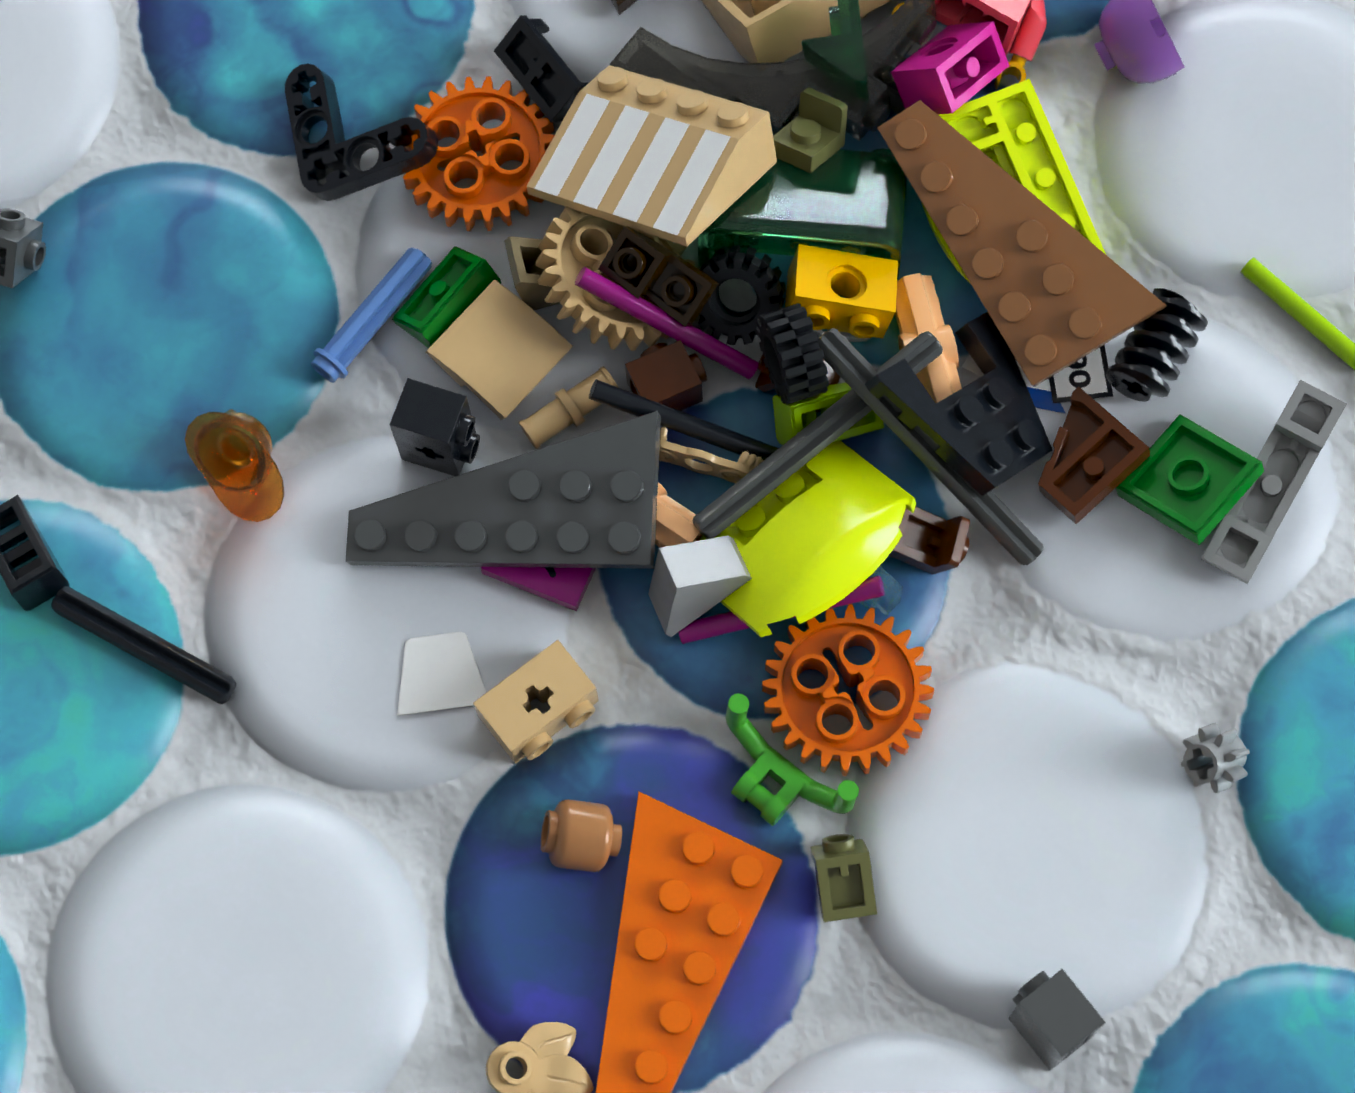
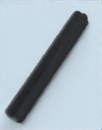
M63 586L51 603L52 609L58 615L219 704H225L236 688L237 683L232 676L69 586Z

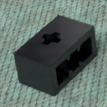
M407 378L389 424L401 459L452 476L460 475L464 463L471 464L473 462L480 442V435L476 434L475 417L471 415L467 396Z

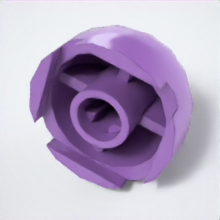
M1110 0L1102 10L1099 20V28L1103 40L1094 44L1107 71L1116 66L1126 79L1143 84L1167 79L1177 74V71L1185 68L1152 0Z

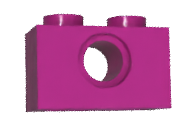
M994 21L948 25L893 69L891 74L905 109L921 100L936 114H953L1010 65Z

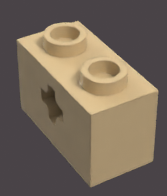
M556 640L473 702L478 717L516 764L524 757L528 760H533L544 753L553 743L551 737L566 725L573 729L585 722L595 712L596 709L593 705L599 699L594 684L560 641ZM536 698L541 703L548 702L549 710L543 714L537 708L532 710L530 702Z

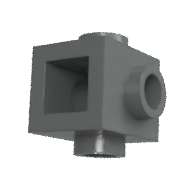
M0 209V285L14 288L34 271L39 270L46 255V244L42 242L43 222L26 218L24 213L15 209Z

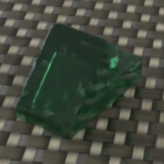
M838 0V6L829 7L832 36L802 40L804 58L858 99L869 98L859 0Z

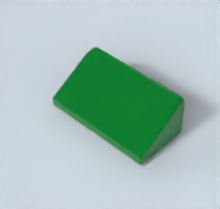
M455 246L394 315L392 320L396 325L429 348L493 280L501 284V279L485 259Z

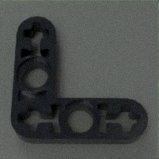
M308 63L299 65L288 75L285 82V96L300 179L303 186L318 198L326 201L342 198L420 168L429 163L435 156L438 149V138L435 131L420 119L414 117L399 119L345 141L336 89L332 78L317 66ZM311 81H315L317 83L310 87ZM310 90L311 100L303 95V93ZM320 121H326L327 131L325 136L319 142L311 144L309 141L311 128ZM417 134L420 138L413 142L414 149L409 151L405 147L412 143V135ZM389 143H391L393 146H395V148H392V149H391V147L389 146ZM377 148L379 151L377 163L371 169L361 171V156L368 149ZM331 168L333 172L326 175L325 169ZM347 170L349 172V175H347L343 171ZM326 177L327 183L322 184L319 182V180Z

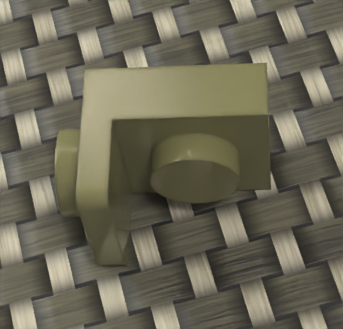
M810 87L800 93L799 116L773 136L776 158L811 174L845 144L848 110L846 103Z
M838 834L822 839V845L810 847L812 860L815 865L823 921L830 922L877 915L870 855L863 839L854 840L853 835Z

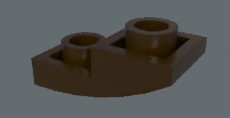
M628 226L622 229L598 268L599 271L636 298H647L685 327L691 326L719 284L677 254Z

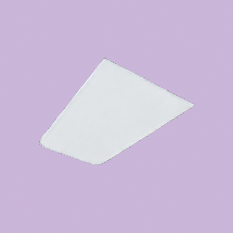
M452 632L414 637L405 642L397 716L474 706L473 702L487 693L465 633Z

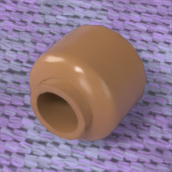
M566 799L560 801L554 811L547 810L545 813L541 831V851L548 853L550 861L555 867L599 872L607 863L609 856H618L622 842V826L613 824V816L607 805Z

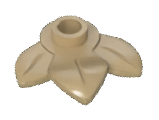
M560 1022L536 1024L527 1030L519 1042L509 1041L499 1045L491 1052L487 1059L486 1076L489 1084L497 1093H591L593 1091V1083L586 1069L574 1058L568 1056L577 1034L576 1029L568 1024ZM509 1059H517L523 1065V1074L519 1079L511 1078L507 1074L506 1063Z

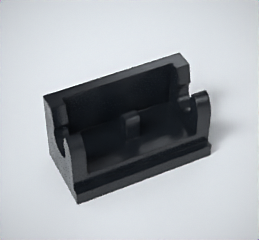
M520 15L494 52L550 122H562L578 92L589 82L581 83L542 35L550 30L542 19H529L526 15Z

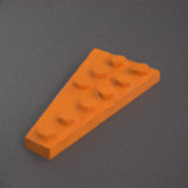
M638 792L596 1093H672L783 864L782 859L641 792Z

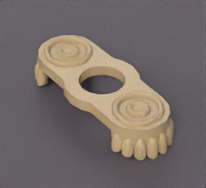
M660 428L659 461L679 465L688 470L712 475L732 483H737L764 461L761 457L755 454L749 455L747 451H744L738 461L735 462L700 449L666 441L667 428ZM692 459L700 460V461H703V462H705V463H707V464L699 463V462L694 461V460H692Z

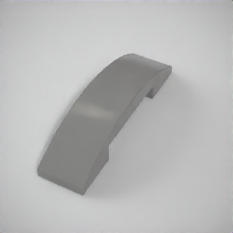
M1302 380L1299 381L1257 457L1263 463L1264 472L1223 518L1201 560L1248 584L1347 403Z

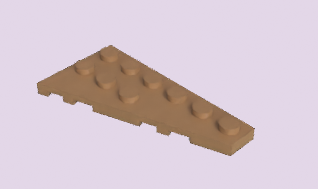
M921 100L877 127L1032 386L1039 385L1167 307L1166 304Z

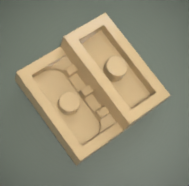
M493 280L425 352L461 387L466 385L494 414L503 420L573 346L519 297L496 280Z

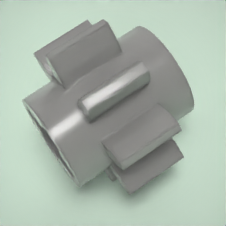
M1212 723L1199 728L1197 735L1183 740L1187 750L1184 753L1181 767H1184L1188 776L1194 781L1193 786L1198 787L1210 782L1213 792L1219 793L1231 788L1233 782L1247 777L1248 773L1243 766L1250 751L1246 749L1243 741L1237 736L1235 728L1220 734L1217 724Z

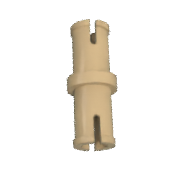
M604 366L568 391L564 388L554 393L556 399L526 419L518 422L535 449L571 424L577 427L585 422L583 416L602 404L589 399L590 389L596 379L618 387Z

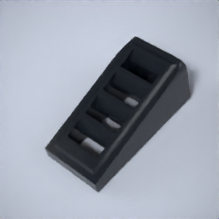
M16 495L0 505V531L17 520L21 522L20 525L0 536V574L15 600L24 610L30 611L56 596L63 586H69L70 584L19 495ZM29 538V540L17 546L16 548L10 550L9 552H4L7 549L18 544L19 542L23 541L24 539ZM36 555L39 556L38 558L34 559L33 561L29 562L28 564L24 565L18 570H14V568L25 563L26 561L30 560Z

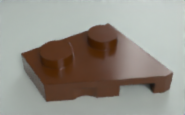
M1079 386L1071 395V406L1063 427H1059L1053 443V454L1051 459L1046 462L1038 482L1040 492L1075 524L1083 519L1150 457L1149 447Z

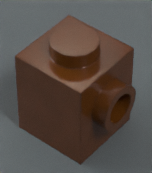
M681 340L670 345L664 342L655 344L644 350L640 358L625 364L627 384L634 394L679 411L703 401L702 383L708 380L705 369L696 353L687 354Z

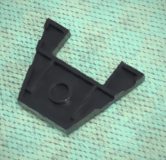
M988 311L955 332L984 375L942 401L934 402L905 359L880 372L865 384L877 399L886 395L902 410L897 417L912 430L919 426L939 445L935 453L982 496L1053 450L1016 359Z

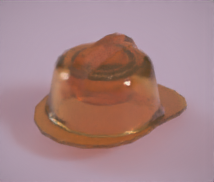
M233 409L225 413H204L197 416L188 425L185 436L187 453L225 507L243 520L259 522L271 518L281 508L284 498V483L279 469L271 457L273 450L272 440L265 425L256 417L244 412H236Z

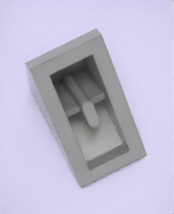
M727 535L660 547L648 595L665 634L672 637L752 578L735 540Z

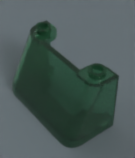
M885 148L875 149L871 152L840 149L811 174L777 159V163L698 236L699 268H701L703 262L708 257L712 259L715 251L723 248L725 253H728L731 246L740 245V252L746 253L750 246L757 249L756 253L794 256L798 244L897 260L898 281L908 178L891 150Z

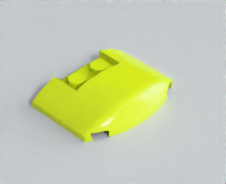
M1030 79L966 102L953 114H937L1106 254ZM923 205L929 225L938 243L957 271L969 282Z
M841 440L831 443L716 536L728 535L735 540L752 578L723 599L721 603L760 637L772 635L767 624L786 620L796 616L799 624L812 619L858 588L885 561L902 537L898 527L902 521L905 509L907 508L914 513L917 504L915 498ZM702 536L699 540H705L706 538Z

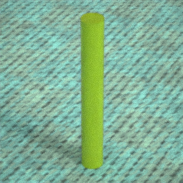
M1256 258L1250 259L1240 273L1355 370V343Z

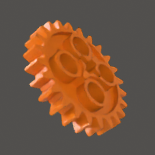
M491 76L485 78L482 88H475L471 77H466L464 90L460 91L449 81L446 83L448 95L444 98L430 91L428 94L431 107L427 108L416 104L414 106L416 118L435 131L438 141L447 137L455 138L457 141L451 146H438L435 156L429 163L403 175L406 189H415L412 193L415 204L418 206L428 202L427 210L429 217L432 219L442 211H445L444 217L448 227H452L459 217L464 218L466 230L469 232L473 229L476 220L483 219L487 231H492L494 218L499 216L507 226L512 225L511 211L515 209L526 217L530 215L527 200L531 199L542 203L544 199L528 195L526 186L555 136L551 134L554 132L553 122H550L547 117L542 118L544 114L535 103L529 105L530 97L525 90L520 91L516 96H512L511 81L508 80L499 90L493 89ZM493 119L503 122L497 128L492 129L482 126L488 120ZM417 134L412 135V143L405 148L409 151L413 150V142L420 137ZM517 136V137H519L520 139H519V140H516V139H512V137ZM481 151L482 156H477L475 152ZM510 160H517L522 163L513 170H505L500 167L503 163ZM443 167L445 170L440 171L438 168ZM470 178L476 180L475 184L469 188L463 189L454 186L461 179Z
M848 604L844 618H837L834 610L828 609L825 612L824 622L819 623L815 617L805 621L807 629L805 632L790 625L788 627V636L792 644L781 641L774 643V651L782 660H766L765 671L777 677L762 681V692L776 696L764 702V713H780L771 723V731L778 733L788 730L789 733L784 740L783 748L789 750L798 744L803 746L800 760L803 764L808 762L814 755L820 756V772L823 773L829 768L832 760L839 762L842 776L848 775L851 762H858L864 774H869L871 758L874 757L885 767H888L891 763L890 748L903 755L908 753L909 745L904 735L916 739L921 737L923 729L913 719L929 720L931 709L918 702L932 699L934 694L933 687L920 684V682L931 677L932 673L931 666H916V663L923 657V646L907 649L906 646L912 632L908 629L895 636L892 633L894 617L890 616L881 625L874 623L875 609L871 607L863 619L856 618L853 604ZM862 646L871 653L872 660L863 665H855L846 659L844 652L850 647ZM825 650H830L833 653L846 685L849 688L857 685L856 703L864 716L871 722L873 726L871 730L863 728L847 692L838 694L839 676L831 663L824 657L823 652ZM814 669L825 676L826 682L819 688L810 689L802 686L797 677L805 670ZM877 691H888L895 696L898 704L891 710H879L870 703L869 697ZM839 714L849 720L851 728L844 734L836 735L828 732L823 727L822 722L829 715Z

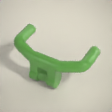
M734 694L729 698L725 715L726 723L734 736L756 761L739 779L731 794L743 803L746 801L750 802L761 811L760 817L771 826H774L799 796L838 814H846L853 809L859 794L858 785L854 781H842L838 789L834 790L811 779L773 749L747 718L749 700L745 695ZM768 776L782 786L776 795L761 785Z

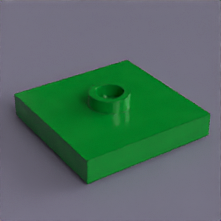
M1180 414L1149 448L1150 457L1116 487V491L1120 498L1197 545H1200L1262 475L1264 468L1262 461Z

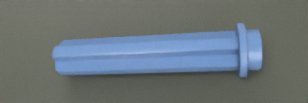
M409 248L323 349L316 348L313 352L315 359L311 362V365L323 378L334 383L338 378L344 379L348 375L346 368L431 269L432 262L425 253L419 249Z

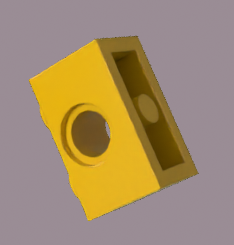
M798 244L787 272L785 307L800 303L801 307L806 309L807 317L810 316L813 322V330L835 328L840 332L850 333L858 338L876 337L883 339L896 313L898 261Z

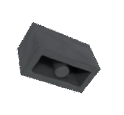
M1063 969L1051 978L1042 971L1018 990L1019 994L1012 999L1017 1006L1008 1018L1049 1071L1090 1040L1106 1023Z

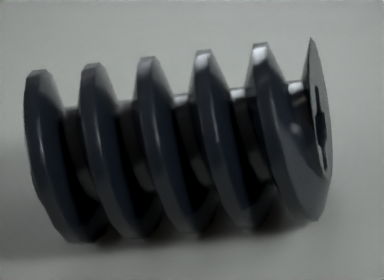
M1154 288L1152 294L1166 304L1167 307L1133 327L1134 331L1129 333L1125 339V347L1120 349L1115 357L1116 364L1110 366L1106 373L1108 382L1117 391L1136 401H1149L1151 395L1158 397L1168 396L1171 388L1163 379L1177 380L1180 371L1173 363L1185 364L1188 361L1190 355L1184 347H1195L1199 338L1194 331H1204L1208 324L1205 316L1182 295L1164 288Z

